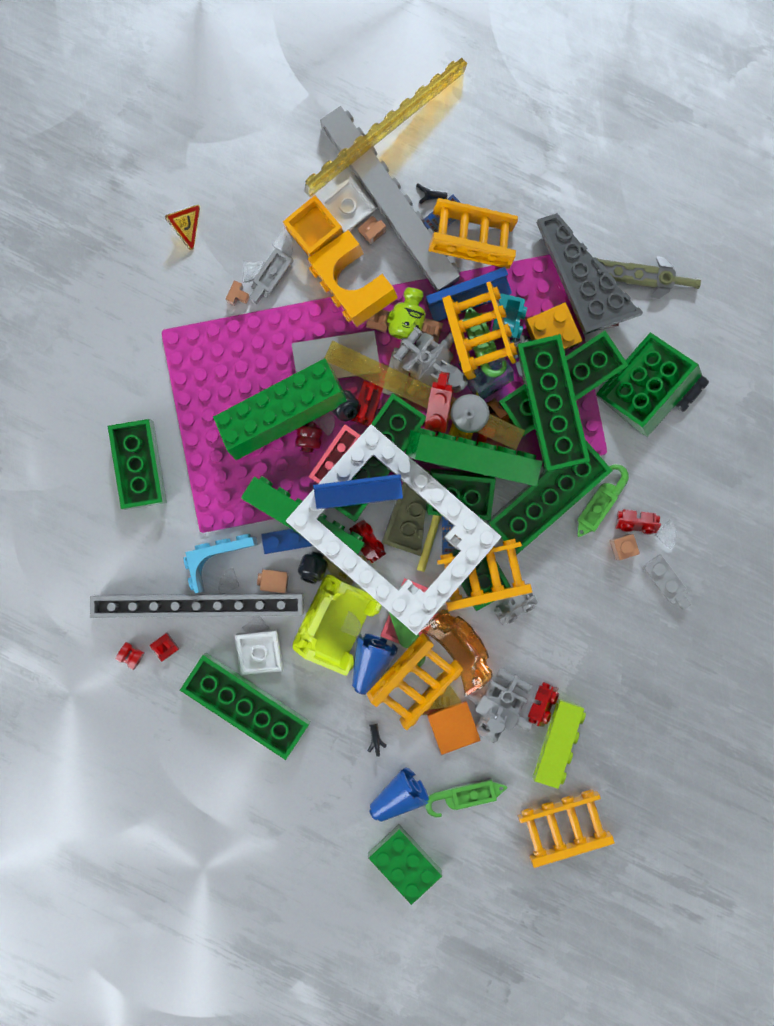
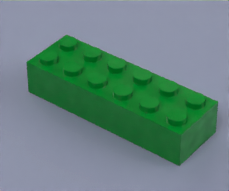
M605 330L566 356L576 401L629 366ZM524 384L498 402L508 414L512 427L520 438L535 429Z
M561 334L518 344L516 349L545 472L590 462Z
M324 358L213 416L226 450L235 460H238L336 409L340 404L346 402L347 399L332 367Z
M392 393L371 424L405 452L410 431H417L418 427L421 428L426 421V416ZM372 456L352 480L388 476L391 470L376 457ZM369 503L334 508L356 523Z
M419 427L417 431H410L405 454L413 459L537 486L543 462L536 459L537 455L502 446L497 448L495 445L480 441L476 445L477 441L458 437V440H456L455 436L438 432V435L435 436L436 432Z
M587 441L586 445L590 462L549 472L543 471L539 475L537 486H526L493 515L491 520L487 521L504 541L515 539L516 542H521L522 546L515 548L516 555L613 471Z
M254 476L241 499L297 532L286 520L303 501L299 498L294 501L290 498L291 494L283 488L279 487L276 490L272 487L273 483L263 476H260L258 479ZM322 513L317 520L359 555L365 545L362 542L363 537L353 531L351 534L345 532V526L335 520L330 523L325 520L327 515Z
M208 653L202 655L180 689L181 692L284 760L288 758L311 722Z

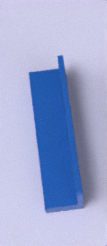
M506 267L427 295L426 302L433 320L438 322L448 318L442 298L450 295L453 301H458V303L489 292L486 284L491 281L493 287H498L500 294L511 295L512 291L507 280L508 273ZM490 300V301L484 302V303H482V304L473 306V307H471V308L473 309V308L482 306V305H484V304L490 303V302H492V301Z
M401 474L313 485L316 510L403 499Z

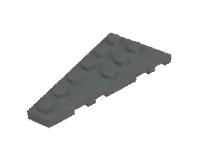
M558 213L537 220V226L584 335L643 314V311L631 302L630 296L618 287L617 281L597 258H593L587 251L588 248L584 243L578 241L573 235L571 228Z

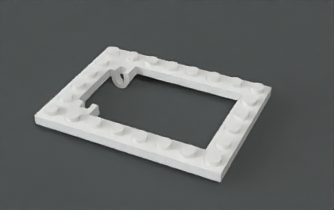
M371 424L318 484L352 480L372 456L376 457L395 475L401 474V480L454 525L445 538L460 552L424 593L407 579L397 590L317 520L325 509L316 510L314 489L287 518L286 522L417 635L499 541L501 536Z

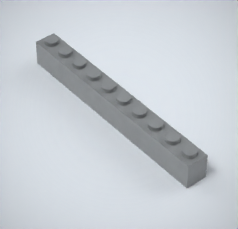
M340 106L320 119L321 127L435 291L444 290L458 282L460 270L454 262L451 263L448 260V255L428 251L434 232L430 228L427 230L423 224L425 222L419 211L415 212L411 207L413 203L407 194L403 195L399 190L401 186L395 177L393 179L388 174L389 169L385 162L378 160L376 157L378 154L372 144L368 145L364 140L366 136L360 127H355L353 124L354 119L348 110L344 111Z
M304 593L90 596V618L304 615Z

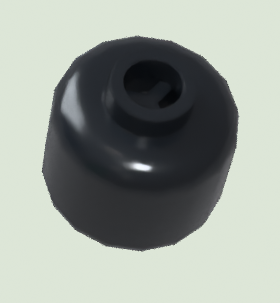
M343 390L347 401L340 404L332 412L339 420L350 421L359 414L361 405L352 392Z
M312 551L311 554H305L302 557L298 567L301 580L311 584H316V582L323 580L328 567L327 561L323 559L324 555Z

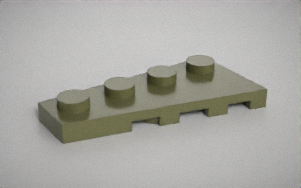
M403 482V499L396 500L381 542L421 556L426 501Z

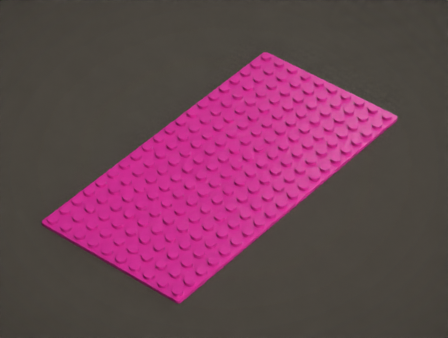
M550 254L513 261L510 269H506L508 273L507 280L512 291L511 296L524 298V306L527 307L525 319H520V326H523L522 335L528 336V339L530 338L524 324L526 319L566 302L582 342L566 350L565 356L585 344V336ZM492 265L461 271L459 273V281L452 286L502 267ZM427 278L392 285L398 298L384 307V310L391 311L396 304L404 303V291L406 288H416L423 292V299L419 302V306L424 309L425 318L433 320L426 302V296L436 293ZM330 297L164 329L162 331V339L200 532L206 533L274 519L241 499L254 476L258 479L260 476H263L273 483L272 487L277 490L281 487L291 494L290 498L294 501L297 498L303 501L313 490V485L318 484L309 478V475L344 424L360 435L369 427L351 420L341 421L330 411L311 421L312 423H317L316 427L322 429L321 447L314 449V453L300 451L301 448L295 445L297 433L294 430L235 460L226 450L213 416L295 374L292 343L374 331L381 373L338 379L342 390L352 392L358 399L364 381L374 382L378 386L384 387L394 347L400 348L402 339L392 336L388 329L386 333L367 328L368 320L356 327L352 321L348 322L342 314L343 308L341 306L337 308ZM492 302L473 308V310L483 314L493 311L494 307ZM466 311L458 314L460 320L465 318ZM448 318L438 321L443 323L438 344H441L449 333H452ZM494 320L486 322L490 332H492ZM464 332V336H465V339H466V338H468V336H467L466 332ZM502 337L494 340L496 351L505 348ZM453 342L449 349L453 354L450 364L459 368L463 373L456 345ZM473 349L469 351L470 357L476 358ZM508 356L489 362L488 364L492 370H499L502 367V361H506V371L499 377L487 376L482 371L481 366H478L474 370L476 378L467 379L468 384L458 393H453L445 434L450 432L452 425L451 408L459 397L472 394L481 397L485 402H489L494 398L499 402L524 385V380H522V377H519L516 363L512 364ZM409 372L404 395L401 399L426 416L431 388L421 386L413 396H410L406 392L413 381ZM593 389L576 402L584 437L601 456L607 453L596 391ZM381 394L373 420L391 395ZM493 418L487 421L488 424L496 425V432L494 438L487 437L486 443L495 445L497 448L502 446L516 451L528 452L537 455V460L543 461L535 429L520 438L512 426L505 429L501 423L497 425ZM473 433L471 440L477 441L478 434ZM411 458L421 468L427 469L429 471L431 468L450 470L444 469L440 466H437L429 462ZM453 468L454 471L470 472V471H465V470Z

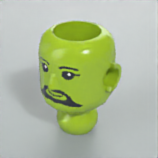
M406 288L404 291V303L396 304L388 314L389 333L398 339H407L414 330V327L422 331L426 314L424 309L419 306V302L423 299V292L419 289Z

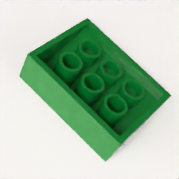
M651 332L626 359L629 366L609 378L596 393L598 398L646 437L654 431L702 376L698 363Z

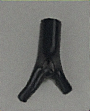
M419 183L416 184V187L425 193V196L419 200L420 204L430 199H447L448 192L432 190Z
M377 723L369 725L371 744L367 751L371 752L375 748L376 756L379 757L380 745L383 748H386L387 745L380 738Z

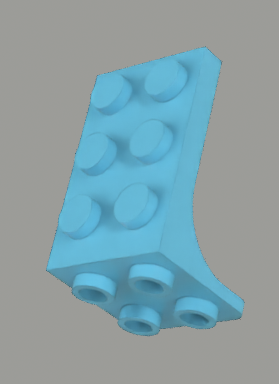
M251 534L236 536L237 541L231 542L228 538L215 541V546L205 543L194 546L195 550L185 552L186 557L183 558L186 570L189 569L191 575L188 578L190 590H194L195 594L204 592L202 569L209 558L217 554L258 545L257 537H251Z

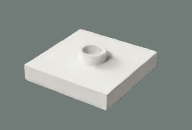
M351 176L321 200L322 204L342 226L343 233L347 230L351 232L377 210L374 203Z
M277 629L238 633L235 635L241 676L283 671Z

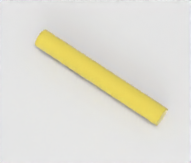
M433 515L417 567L419 571L425 572L441 516Z

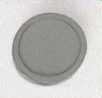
M472 394L463 395L452 405L451 420L455 427L462 432H477L486 425L489 419L488 406L479 396Z

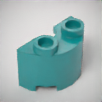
M501 293L499 305H503L507 315L503 319L505 324H509L512 336L509 338L520 339L523 326H520V319H525L527 307L524 306L525 299ZM497 318L493 321L492 331L500 329Z

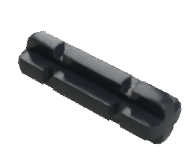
M701 376L676 404L678 410L682 412L687 410L688 404H692L702 392L701 389H705L709 384L707 378Z

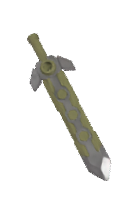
M656 257L659 267L597 258L617 282L652 288L656 287L657 289L650 296L651 298L659 299L666 295L674 287V284L697 289L701 286L700 278L693 279L676 276V271L673 269L674 266L665 257Z

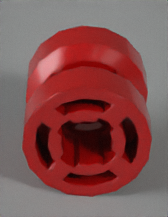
M125 642L115 660L120 663H126L128 668L134 670L145 652L140 649L136 650L130 643Z

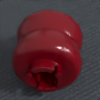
M309 422L296 429L295 445L301 448V452L314 453V449L321 447L322 429L316 427L317 423Z

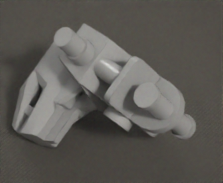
M414 327L412 333L407 339L402 340L401 343L403 345L393 355L395 359L401 362L399 366L410 372V376L413 378L406 392L413 396L421 386L431 388L433 382H438L441 371L450 373L448 385H453V393L462 391L468 383L465 375L459 368L450 364L453 359V354L449 351L454 342L452 333H449L446 339L441 344H438L433 340L434 337L432 335L423 333Z
M503 668L499 669L496 677L509 682L507 687L490 679V684L485 693L479 694L467 689L464 694L465 697L476 704V712L482 715L476 726L478 734L492 743L498 741L505 728L512 730L514 726L529 731L532 727L531 723L519 715L524 703L527 704L528 700L513 692L516 686L528 694L532 684L519 679L518 675H512L503 670Z

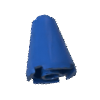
M359 634L352 686L357 693L365 695L382 677L397 654L398 648L395 644L392 643V646L386 644V639L376 635L365 634L362 637Z
M406 767L400 770L370 804L371 809L369 812L374 820L383 822L428 804L426 802L429 800L427 791L421 780L416 781L413 778L416 774Z

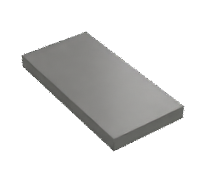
M374 331L292 343L296 373L324 358L332 367L337 379L381 373Z

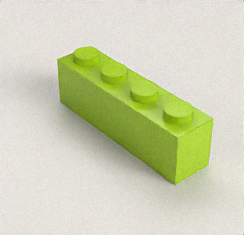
M558 698L532 778L535 782L559 789L560 784H564L567 775L564 771L566 765L571 763L573 757L571 749L573 744L576 745L579 739V732L577 730L579 724H583L586 716L582 706Z

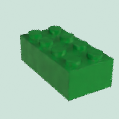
M145 419L107 426L121 509L127 510L167 503L154 421Z

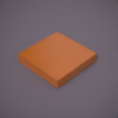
M467 701L427 714L441 755L481 741Z

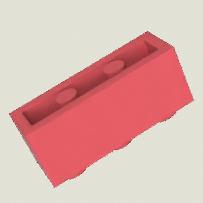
M344 424L309 475V478L319 483L361 435Z

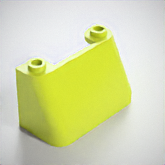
M326 575L294 638L293 650L306 660L347 676L354 666L353 655L350 651L367 616L373 617L377 615L382 605L366 591L333 575Z

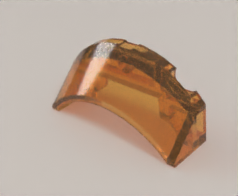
M442 609L423 627L421 632L439 642L453 660L456 659L462 666L463 671L460 676L466 696L483 688L493 677L492 670L486 662L489 655L481 638L460 616L453 617L448 610Z

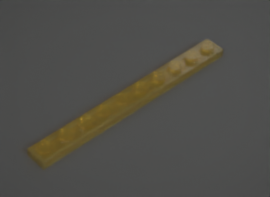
M460 58L457 62L452 61L441 75L437 73L426 87L422 85L411 99L406 98L400 104V108L387 113L384 120L380 124L377 122L372 125L365 136L360 135L357 137L349 149H342L334 161L329 160L326 162L318 174H311L305 181L304 192L309 197H312L463 75L467 62L463 58Z
M332 340L324 357L329 363L428 408L431 386ZM452 397L449 419H451L452 405L457 400V398ZM489 414L486 425L477 432L516 450L525 430Z

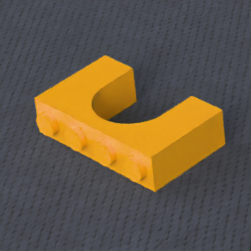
M347 230L307 258L311 265L308 269L315 278L319 276L322 280L319 283L326 293L331 292L333 296L330 298L336 307L341 306L343 308L342 314L348 322L352 321L358 327L398 297L393 286L383 274L357 290H346L338 285V278L342 270L364 254L360 244L350 231Z

